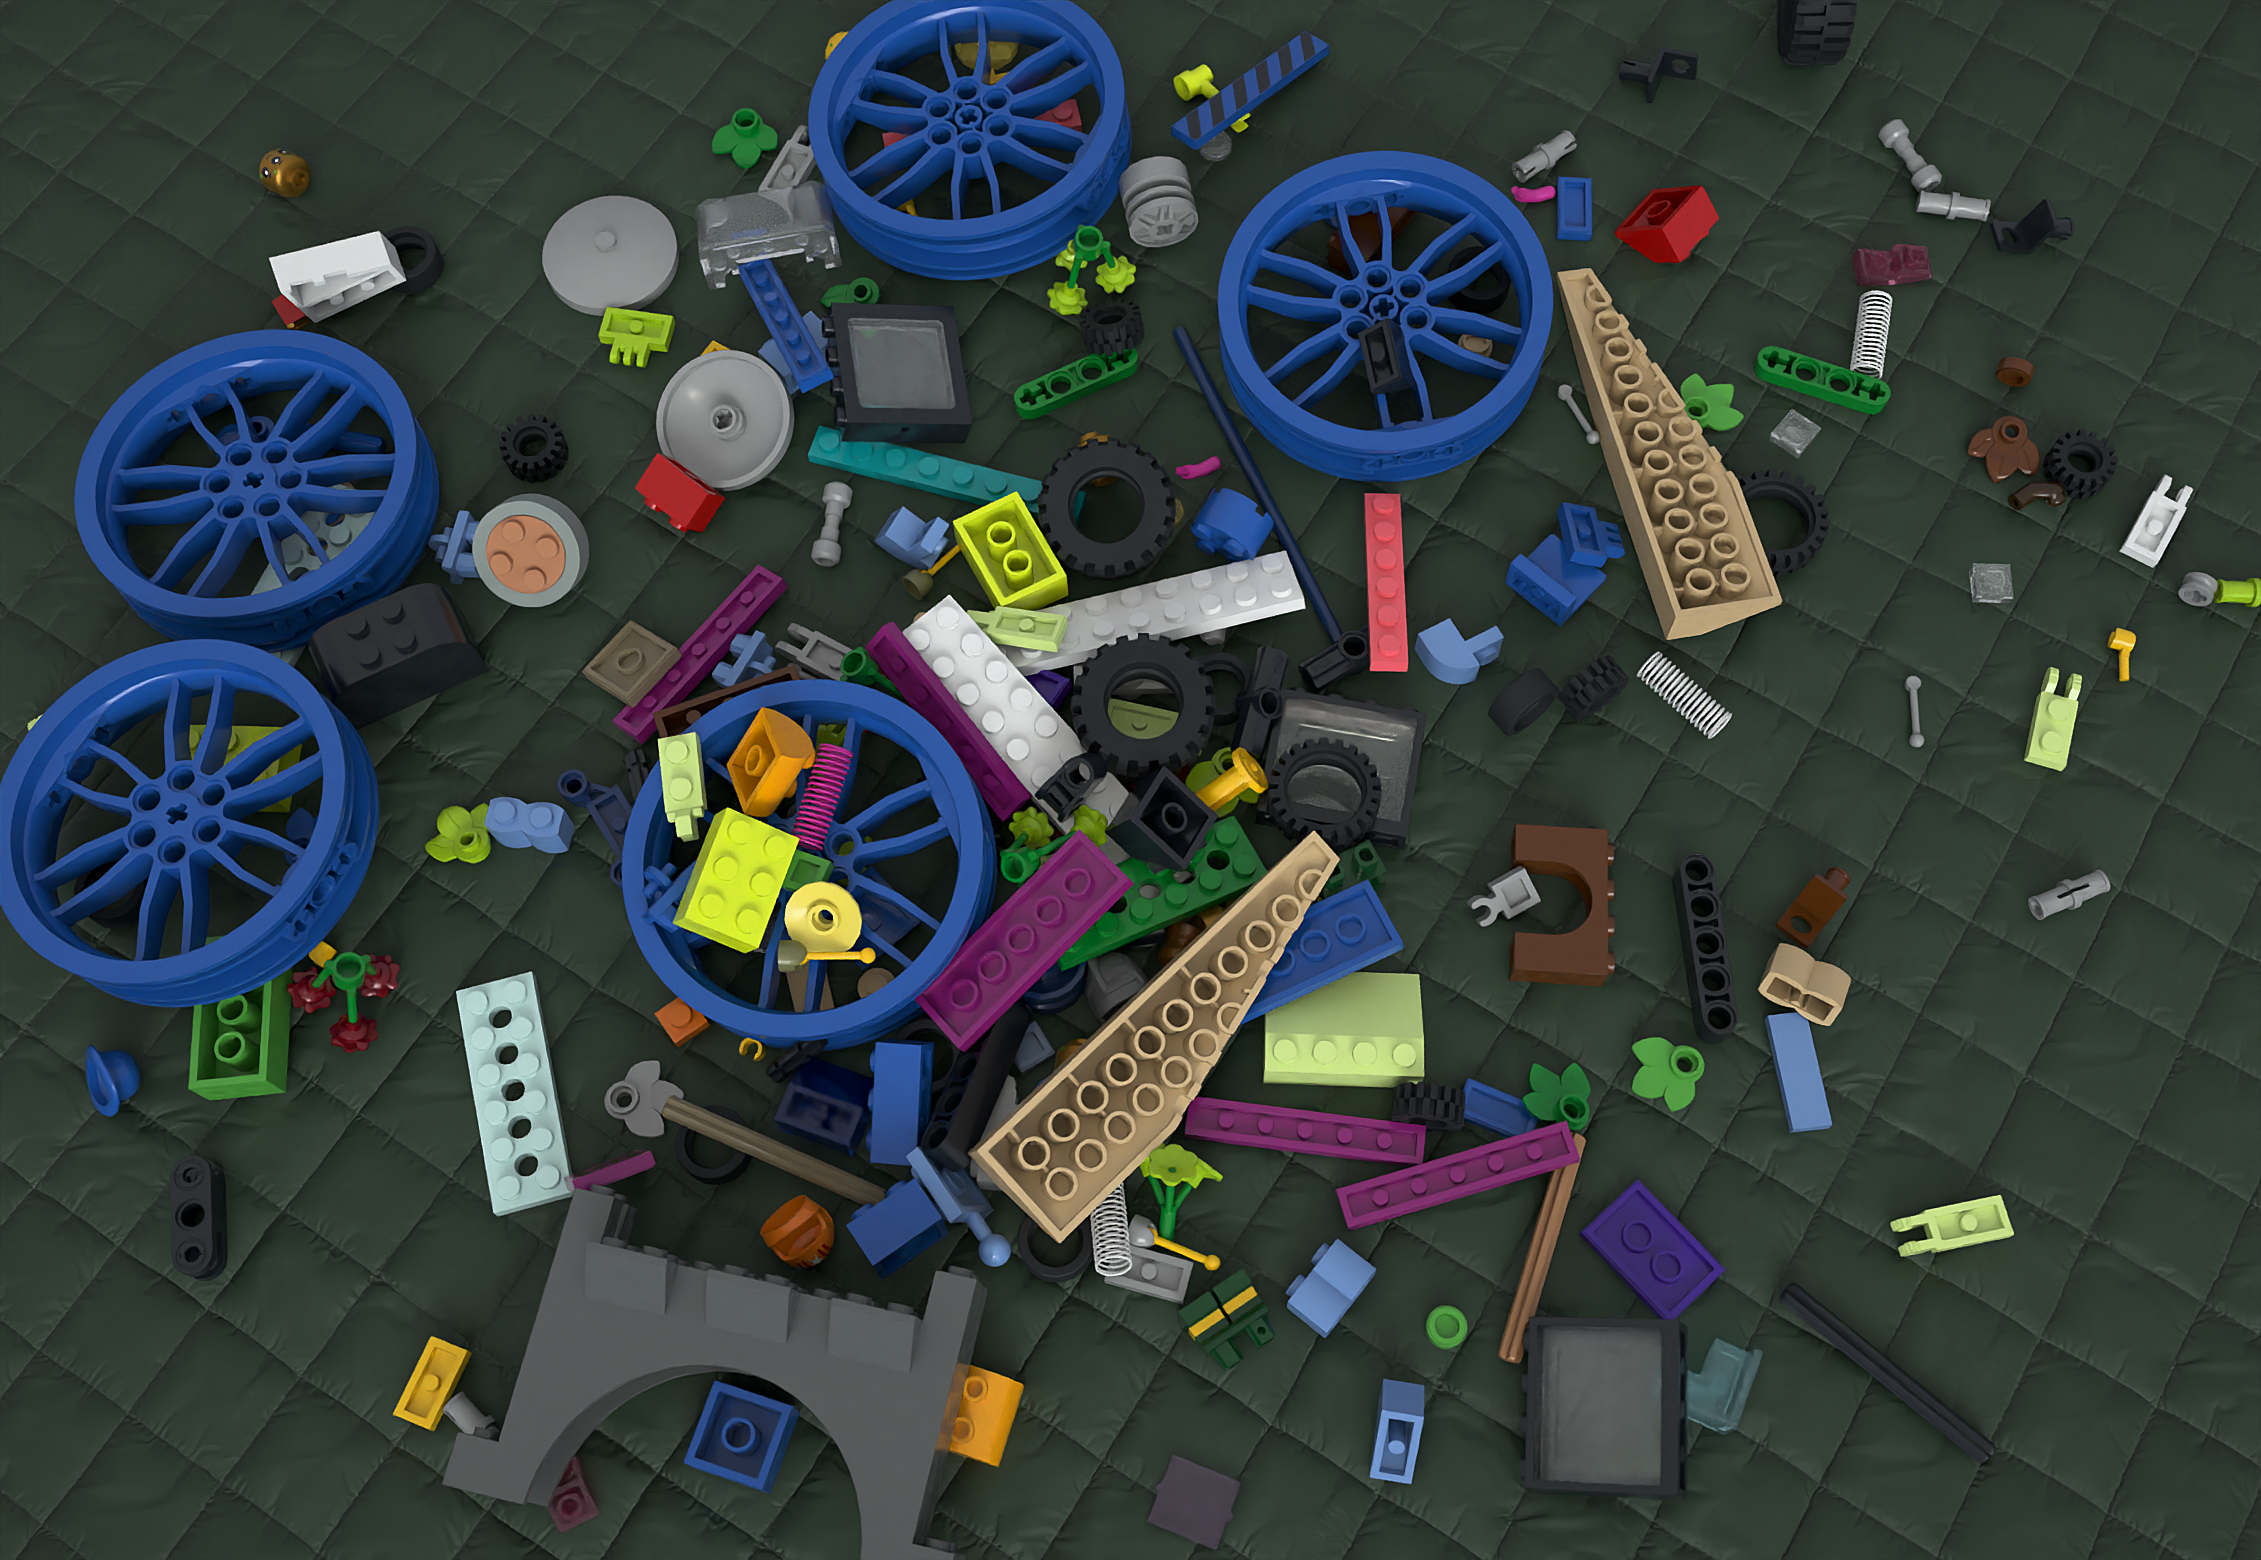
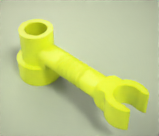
M1205 64L1192 71L1186 70L1173 81L1176 92L1186 101L1198 94H1203L1209 100L1220 92L1211 84L1213 75ZM1249 112L1230 125L1235 132L1240 133L1249 127L1244 122L1245 119L1250 117Z

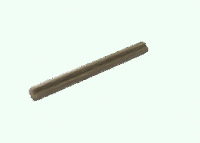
M670 1096L663 1107L662 1115L669 1120L865 1206L871 1203L875 1206L886 1197L885 1193L887 1191L880 1186L679 1097Z

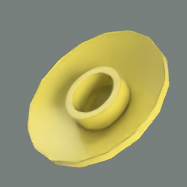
M824 881L807 883L795 891L786 905L784 918L788 935L792 940L800 941L805 946L807 952H846L853 947L860 936L863 920L859 904L852 895L839 885ZM822 910H828L833 915V920L825 919L822 916Z

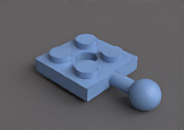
M922 1146L916 1147L906 1156L913 1166L911 1168L912 1175L921 1186L928 1189L934 1198L933 1205L940 1216L950 1223L966 1222L978 1241H980L978 1248L980 1259L988 1266L997 1267L1003 1265L1011 1254L1010 1243L1004 1236L993 1234L985 1222L984 1218L994 1210L967 1169L964 1168L958 1172H951L925 1152Z

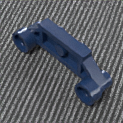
M567 770L558 778L557 788L566 801L571 802L575 807H584L589 810L618 859L611 867L610 877L616 887L623 891L622 853L632 808L618 785L612 788L589 782L585 774L579 770Z

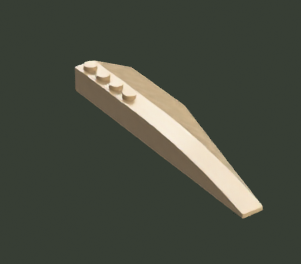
M1585 268L1557 272L1556 278L1595 428L1600 434L1599 441L1666 640L1702 635L1781 605L1783 600L1740 484L1733 472H1727L1720 462L1722 456L1715 446L1710 447L1702 436L1703 429L1696 419L1692 420L1684 410L1685 403L1658 364L1650 361L1646 355L1647 349L1640 339L1636 340L1629 331L1628 321L1623 314H1618L1611 305L1612 298L1592 269Z
M1315 830L1308 834L1190 942L968 1152L991 1180L1057 1243H1061L1150 1155L1152 1150L1156 1149L1176 1130L1189 1103L1194 1100L1201 1089L1203 1080L1211 1067L1215 1066L1228 1039L1235 1033L1266 982V977L1273 965L1280 959L1287 942L1294 931H1297L1312 901L1317 898L1340 860Z

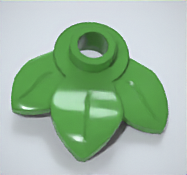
M1696 373L1682 383L1680 395L1685 403L1684 410L1692 420L1696 419L1702 429L1709 427L1717 431L1729 430L1739 425L1744 418L1742 413L1730 408L1734 392L1732 384L1706 386L1702 378ZM1690 413H1696L1698 416H1693Z
M1659 1037L1647 1038L1635 1043L1631 1049L1644 1066L1639 1069L1633 1079L1632 1092L1647 1099H1656L1663 1096L1671 1112L1688 1106L1695 1096V1082L1704 1072L1705 1064L1702 1055L1693 1047L1686 1045L1675 1047L1664 1038ZM1677 1061H1686L1690 1066V1071H1681L1677 1067Z

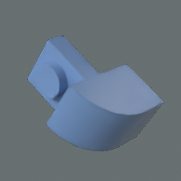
M901 507L890 515L874 542L894 557L916 568L927 570L932 568L949 541L943 536L949 524L940 517L925 523L905 507Z
M1449 618L1418 633L1414 650L1427 670L1439 680L1451 684H1466L1476 680L1480 665H1486L1498 657L1504 636L1498 627L1495 626L1464 641Z

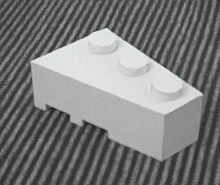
M380 231L269 258L280 292L314 323L407 280L395 247Z

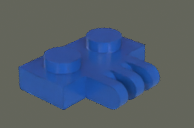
M1566 502L1561 503L1556 513L1569 562L1602 568L1608 557L1621 558L1625 554L1622 539L1619 535V528L1616 524L1599 521L1595 508Z

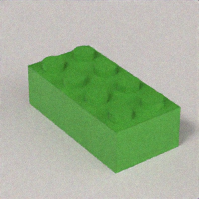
M223 936L207 937L205 946ZM293 966L269 982L241 995L215 1003L194 1005L189 1090L209 1101L286 1093L291 995L287 992L286 987L292 983Z

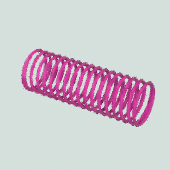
M826 743L820 744L818 749L820 753L816 755L818 759H815L816 764L813 765L814 770L811 771L812 776L809 777L811 782L807 783L809 788L805 789L807 794L803 795L804 800L801 801L803 805L799 807L801 811L797 813L799 817L795 819L797 823L793 825L796 829L791 831L794 834L793 836L800 838L797 845L816 851L823 850L822 846L825 843L818 839L825 840L827 838L819 833H829L828 830L821 827H831L823 821H833L827 816H834V813L829 810H836V807L830 804H838L832 798H840L836 793H841L842 790L837 787L844 786L839 781H846L843 776L848 775V773L844 770L850 769L846 764L852 763L847 758H853L854 756L847 749ZM819 755H824L830 759L821 758ZM817 761H823L828 765L820 764ZM816 767H821L827 771L818 770ZM814 773H819V774L824 775V776H826V777L817 776V775H815ZM812 778L818 779L824 783L815 782L814 780H812ZM810 784H815L823 789L814 788ZM808 790H813L822 795L812 794ZM806 796H812L820 801L809 799ZM804 802H810V803H812V804H814V805H816V806H819V807L810 806V805H807V804L804 803ZM803 808H808L818 813L809 812L804 810ZM801 814H807L816 819L807 818L802 816ZM799 819L805 820L815 825L802 823L801 821H799ZM797 825H799V826H804V827H806V828H808V829H811V830H813V831L801 829V828L797 827ZM794 831L802 832L815 838L799 835ZM801 842H805V843L811 844V845L816 846V847H812V846L806 845V844L801 843Z

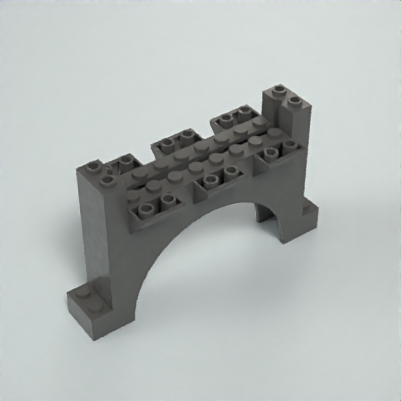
M591 1184L589 1191L575 1188L502 1431L475 1426L473 1434L458 1432L442 1485L526 1505V1502L550 1507L557 1486L581 1444L606 1417L625 1402L651 1387L672 1379L710 1372L740 1373L766 1379L795 1396L814 1413L836 1442L849 1468L857 1493L861 1515V1560H966V1554L956 1552L958 1543L930 1538L928 1534L988 1289L979 1282V1276L973 1275L974 1272L956 1266H949L948 1273L936 1270L924 1316H921L919 1312L913 1311L914 1308L888 1302V1306L885 1308L879 1306V1303L873 1302L872 1298L853 1293H847L846 1298H842L837 1293L815 1288L812 1294L807 1292L808 1290L800 1288L798 1284L791 1283L789 1279L765 1274L764 1279H761L758 1275L749 1273L747 1269L724 1264L723 1270L719 1269V1266L701 1261H694L692 1266L689 1262L679 1260V1257L668 1254V1251L649 1246H643L642 1251H640V1248L628 1245L638 1209L625 1204L626 1196L615 1193L616 1190L595 1184Z

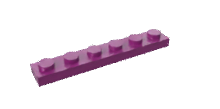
M757 565L679 649L682 657L634 708L626 705L612 720L617 728L643 744L657 729L652 713L678 705L730 650L737 634L744 635L787 589L784 580L764 567Z
M894 622L883 625L866 645V650L911 707L932 724L947 740L970 774L980 794L1002 822L1011 818L1032 795Z
M1196 1096L1188 1105L1184 1138L1413 1167L1423 1164L1426 1126Z
M1567 1121L1342 1187L1336 1189V1193L1348 1231L1579 1163L1580 1157Z

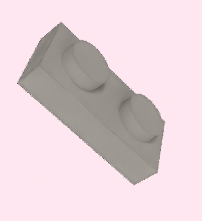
M1130 1245V1255L1133 1263L1131 1269L1121 1275L1105 1276V1283L1183 1305L1194 1262ZM1111 1258L1110 1260H1118L1121 1258ZM1125 1259L1121 1262L1109 1263L1108 1266L1121 1265L1126 1263L1127 1260ZM1129 1263L1126 1266L1120 1268H1108L1107 1271L1115 1272L1124 1270L1129 1266Z

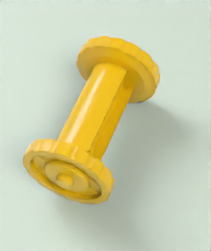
M1239 747L1232 752L1233 767L1195 793L1212 811H1216L1248 787L1257 793H1262L1268 789L1269 783L1263 769L1256 759L1244 748Z

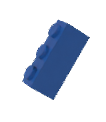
M886 1039L876 1042V1047L872 1050L870 1056V1068L874 1072V1088L870 1090L868 1097V1107L872 1112V1127L868 1130L866 1138L867 1150L871 1151L870 1163L912 1166L906 1156L916 1147L922 1146V1138L931 1119L934 1042Z

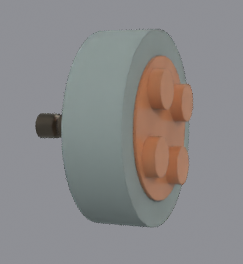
M521 494L505 500L482 518L473 537L472 553L479 576L494 594L514 605L540 607L559 600L581 580L588 565L589 542L582 523L563 503L541 494Z

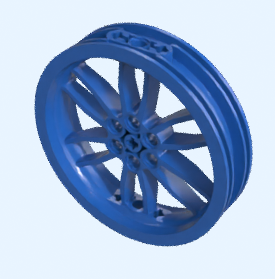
M892 0L860 21L834 48L815 82L808 113L811 148L823 177L832 207L847 232L864 249L896 268L925 277L945 280H978L1004 276L1040 264L1064 251L1069 241L1075 238L1078 225L1094 226L1113 203L1120 190L1119 179L1129 166L1132 148L1131 123L1126 103L1123 73L1117 53L1110 39L1098 23L1070 0ZM989 41L1019 43L1042 49L1024 59L995 85L989 86L991 74ZM979 42L973 76L958 78L952 64L951 46H955L956 43ZM940 50L950 87L945 92L938 93L905 76L894 73L909 63ZM1064 61L1075 67L1046 84L1029 89L1034 83ZM1093 84L1100 103V116L1089 135L1054 122L1033 119L1056 108L1086 85ZM880 91L908 102L916 108L884 106L872 103L871 100L873 93ZM857 120L890 132L910 135L885 147L855 170L849 172L844 148L846 139ZM1027 146L1056 148L1076 153L1074 162L1067 165L1041 155ZM999 162H1006L1038 179L1056 184L1036 198L1015 208L1003 211V200L993 167ZM914 165L908 172L874 197H870L862 191L888 175ZM953 169L951 183L953 220L923 218L894 210L918 196L946 171ZM985 177L991 191L994 214L964 219V204L969 180Z
M1371 151L1336 157L1313 165L1278 185L1254 207L1236 232L1223 262L1218 287L1219 337L1222 364L1234 398L1248 420L1275 447L1300 463L1333 476L1365 482H1400L1438 474L1468 461L1494 443L1516 420L1533 392L1541 369L1553 314V288L1548 262L1539 239L1520 210L1497 188L1465 168L1439 158L1400 151ZM1388 207L1407 208L1408 210L1422 212L1454 225L1436 238L1406 271H1397L1392 267L1391 224L1387 212ZM1372 210L1377 215L1381 237V261L1377 260L1366 263L1351 235L1346 215H1361ZM1335 217L1342 252L1354 280L1347 281L1308 261L1273 252L1287 239L1305 227L1321 219ZM1469 234L1487 248V250L1455 271L1430 282L1425 278L1435 263ZM1499 262L1515 288L1519 306V328L1477 313L1433 307V305L1461 291L1494 263ZM1266 269L1304 283L1330 299L1296 297L1256 287L1253 284L1259 270ZM1372 283H1380V284H1382L1383 286H1381V287H1373V286H1371L1370 284H1372ZM1405 293H1413V294H1415L1416 296H1415V297H1412V298H1408V297H1405L1403 294H1405ZM1346 303H1353L1357 306L1354 308H1346L1343 305ZM1248 304L1256 305L1292 319L1333 326L1300 343L1273 367L1262 372L1249 339L1247 327ZM1386 318L1391 319L1401 327L1414 380V386L1410 389L1416 399L1421 421H1407L1394 426V423H1390L1385 393L1375 395V409L1380 429L1366 431L1348 428L1323 420L1306 411L1331 393L1359 361L1364 360L1360 340L1349 337L1350 335L1358 334ZM1416 323L1422 325L1423 328L1414 329L1409 325ZM1437 333L1472 335L1512 345L1516 348L1510 364H1504L1463 349ZM1337 349L1340 351L1341 355L1328 372L1292 402L1274 387V385L1304 364ZM1413 351H1419L1456 370L1499 382L1487 396L1456 416L1433 419L1426 384Z
M272 329L236 333L196 345L156 366L128 388L107 411L88 441L76 477L74 507L78 531L90 558L138 616L156 631L174 641L189 639L226 640L256 647L271 654L306 646L314 632L326 623L391 595L411 572L427 545L437 516L440 486L437 463L431 445L414 417L401 389L382 366L359 349L337 339L306 331ZM300 390L287 404L268 439L259 443L254 424L240 400L265 393ZM328 392L342 395L320 421L302 434L306 424ZM231 404L235 411L240 439L224 446L208 431L202 419ZM364 405L372 408L382 418L391 433L395 446V453L355 454L321 459L339 441ZM192 425H194L208 448L220 460L213 468L178 465L152 466L163 451ZM392 475L387 490H339L328 488L356 479ZM139 489H181L192 491L165 500L134 503ZM307 511L339 514L376 512L360 535L332 560H330L315 534L301 520L302 515ZM199 520L177 542L155 575L148 579L137 567L129 551V525H175ZM294 533L315 551L322 563L319 569L306 572L295 582L291 580L286 570L280 542ZM261 537L266 557L283 586L249 596L214 598L232 578L253 540ZM217 546L212 559L187 595L171 592L193 566Z
M189 639L158 644L127 654L82 679L50 706L25 736L7 767L0 784L1 907L18 934L41 956L60 968L81 977L98 989L123 1000L155 1007H191L219 1002L251 991L276 978L312 951L333 929L354 899L369 867L379 824V791L370 754L358 731L335 705L325 698L295 668L259 648L226 640ZM235 692L267 695L285 704L300 716L292 723L254 742L224 765L232 735ZM212 694L207 724L192 760L189 743L192 698ZM167 708L164 724L166 771L161 777L153 780L135 764L109 747L135 725L160 710ZM313 735L315 736L320 749L316 754L270 778L252 783L273 762ZM103 757L124 769L138 785L133 789L129 798H123L92 791L80 783L91 774L95 767V762ZM323 776L321 807L313 835L306 849L269 830L241 823L245 816L291 797ZM74 794L107 812L131 818L128 826L85 843L55 862L59 833ZM245 843L280 850L298 860L287 870L281 886L277 884L276 887H273L255 877L235 859ZM122 858L97 882L63 905L60 904L58 887L102 864ZM220 862L253 889L272 899L240 927L205 946L210 919L208 870L212 865ZM149 876L140 907L137 949L134 961L114 957L95 949L71 928L78 921L119 900ZM181 883L184 901L181 954L159 959L166 919Z
M806 679L767 685L722 703L699 718L682 733L696 732L699 735L705 786L716 774L734 786L728 769L723 765L731 758L761 707L775 710L796 722L808 734L814 749H816L819 725H847L843 748L852 752L854 756L853 758H847L852 763L846 764L850 768L844 770L848 773V775L843 776L846 781H839L844 785L843 787H837L842 790L841 793H836L840 798H832L838 804H830L836 807V810H829L834 813V816H827L833 821H824L831 826L830 828L823 827L829 833H819L827 838L825 840L818 839L825 843L822 846L823 850L816 851L797 845L796 849L831 861L834 868L828 882L835 884L841 879H848L849 883L846 890L858 904L863 896L867 894L897 906L935 932L934 937L918 958L911 960L877 935L863 919L861 933L873 945L904 967V971L886 986L860 1000L840 1007L820 1010L827 960H810L803 1012L775 1010L774 1007L781 977L778 967V945L780 940H792L788 935L784 918L786 905L793 892L784 890L781 887L774 908L779 904L782 906L765 954L758 1004L749 1003L725 991L705 974L696 950L715 942L714 940L694 932L692 933V931L682 927L671 933L656 922L648 925L640 918L662 895L660 891H657L649 899L642 893V890L649 883L643 873L649 866L656 867L661 871L667 863H671L673 848L677 838L675 822H668L667 814L665 813L660 759L646 778L637 796L626 829L622 853V889L626 912L636 941L652 969L675 995L699 1013L743 1038H750L762 1042L766 1046L787 1050L798 1041L828 1039V1045L825 1046L823 1051L849 1048L886 1036L925 1012L915 999L940 976L959 948L990 918L997 884V850L994 830L985 802L953 748L932 724L909 706L875 689L844 681ZM864 729L894 741L919 760L927 778L926 780L884 797L845 824H841L856 778L860 739ZM813 765L809 769L802 768L796 778L795 815L788 819H781L774 812L772 815L765 817L768 820L766 824L794 835L791 831L796 829L793 825L797 823L795 819L799 817L797 813L801 811L799 807L803 805L801 803L804 800L803 795L807 794L805 789L809 788L807 783L811 782L809 777L812 776ZM806 796L809 799L815 800L812 796ZM928 797L934 800L941 815L938 818L939 822L901 837L867 843L865 837L895 814ZM804 802L807 805L819 807L810 802ZM803 808L806 811L818 813L811 809ZM704 810V817L700 818L711 825L714 815ZM801 814L804 817L816 819L807 814ZM799 819V821H801L802 823H806V824H811V825H813V824L810 823V822H807V821H805V820H800V819ZM797 825V827H799V828H801V829H805V830H809V831H810V829H808V828H806V827H804V826H799V825ZM794 831L799 835L815 838L802 832ZM951 835L958 851L955 888L943 921L935 920L900 893L862 876V869L866 865L916 852ZM801 842V843H804V844H806V845H809V846H812V847H816V846H813V845H811V844H808V843H805V842ZM854 842V849L851 853L839 856L840 847L844 843ZM682 893L674 901L678 906L683 897ZM822 910V916L826 919L829 911Z

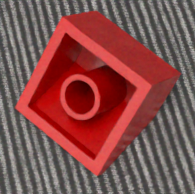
M1702 185L1653 189L1614 233L1618 239L1655 263H1679L1689 256L1690 250L1699 240L1709 234V229L1717 222L1719 216Z

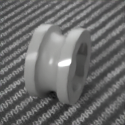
M2200 572L2188 573L2182 581L2183 585L2180 587L2178 594L2188 604L2207 606L2211 604L2214 598L2213 593L2216 592L2218 583L2210 575Z

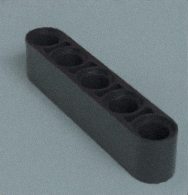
M1692 853L1688 854L1681 861L1673 875L1672 884L1696 1035L1703 1042L1718 1044L1723 1042L1735 1029L1738 1023V1013L1713 862L1704 854ZM1693 870L1697 872L1701 880L1695 881L1690 879L1685 871ZM1691 906L1703 908L1707 917L1695 915ZM1696 942L1708 944L1713 953L1705 954L1701 952ZM1702 979L1713 980L1717 984L1718 991L1706 989ZM1712 1015L1720 1018L1724 1024V1029L1714 1028L1709 1023L1708 1016Z
M1020 998L965 1053L960 1051L921 1142L923 1150L951 1172L961 1171L971 1162L972 1157L968 1152L982 1138L1032 1019V1009Z

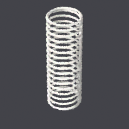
M1869 291L1860 297L1850 365L1851 371H1855L1854 369L1864 373L1879 371L1878 374L1871 376H1879L1877 379H1880L1883 375L1886 340L1888 339V326L1893 302L1892 297L1883 291ZM1879 294L1888 297L1889 300L1883 297H1870L1867 299L1864 298L1869 295ZM1870 299H1882L1884 301H1887L1889 304L1887 305L1886 303L1879 301H1872L1865 304L1864 302ZM1877 303V304H1882V305H1885V306H1884V307H1881V306H1867V305H1868V304ZM1867 313L1883 314V316L1868 315ZM1866 318H1881L1884 320H1868ZM1866 322L1882 323V325L1866 324ZM1865 327H1880L1882 329H1867ZM1865 331L1880 332L1881 334L1865 333ZM1863 336H1878L1880 338H1865ZM1864 340H1868V341H1878V342H1880V343H1871V342L1866 343V342H1863V341H1864ZM1863 345L1878 346V348L1864 347ZM1862 350H1876L1879 352H1865ZM1862 354L1877 355V357L1862 356ZM1860 359H1874V360H1877V361L1871 362V361H1863V360H1860ZM1857 367L1870 368V369L1876 368L1877 370H1874V371H1865V370H1861V369H1859V368H1857Z
M1656 652L1640 668L1637 677H1641L1642 681L1646 680V685L1650 684L1651 689L1655 688L1654 692H1659V696H1663V700H1668V704H1672L1673 708L1677 707V712L1681 711L1682 716L1686 715L1685 719H1690V723H1695L1694 726L1699 727V731H1703L1704 735L1708 734V739L1713 738L1731 719L1732 713L1727 711L1714 727L1707 731L1710 725L1724 712V707L1702 728L1704 723L1719 709L1720 704H1717L1705 719L1697 724L1701 717L1716 703V700H1713L1694 719L1695 715L1711 700V696H1708L1696 711L1689 716L1690 712L1707 695V692H1704L1691 708L1684 712L1687 706L1702 692V688L1697 690L1688 702L1680 708L1682 703L1697 689L1698 684H1696L1675 705L1677 700L1692 686L1694 681L1691 680L1677 697L1671 701L1672 697L1687 683L1689 676L1681 681L1685 673H1681L1675 679L1680 672V669H1677L1664 685L1657 690L1659 685L1675 670L1676 665L1669 668L1671 661L1664 665L1667 657L1659 662L1663 654ZM1656 656V658H1655V659L1649 664V666L1642 672V670L1646 667V665ZM1654 667L1651 673L1646 678H1644L1646 673ZM1660 669V671L1656 674L1653 680L1648 682L1650 677L1653 676ZM1668 669L1658 683L1653 686L1654 682ZM1673 681L1669 688L1662 693L1663 689ZM1680 682V684L1674 689L1672 694L1666 697L1668 692L1672 690Z
M1123 1182L1118 1186L1119 1190L1115 1189L1108 1196L1115 1198L1104 1199L1098 1205L1101 1208H1095L1094 1210L1096 1211L1090 1213L1095 1269L1105 1276L1124 1274L1133 1265L1130 1255L1131 1246L1129 1244ZM1115 1202L1114 1204L1103 1205L1104 1203ZM1107 1208H1116L1112 1210H1103ZM1111 1258H1121L1118 1260H1106ZM1125 1259L1127 1260L1126 1263L1116 1266H1107L1101 1264L1102 1261L1106 1263L1121 1262ZM1129 1263V1266L1121 1271L1111 1272L1099 1268L1101 1266L1114 1269L1126 1266Z

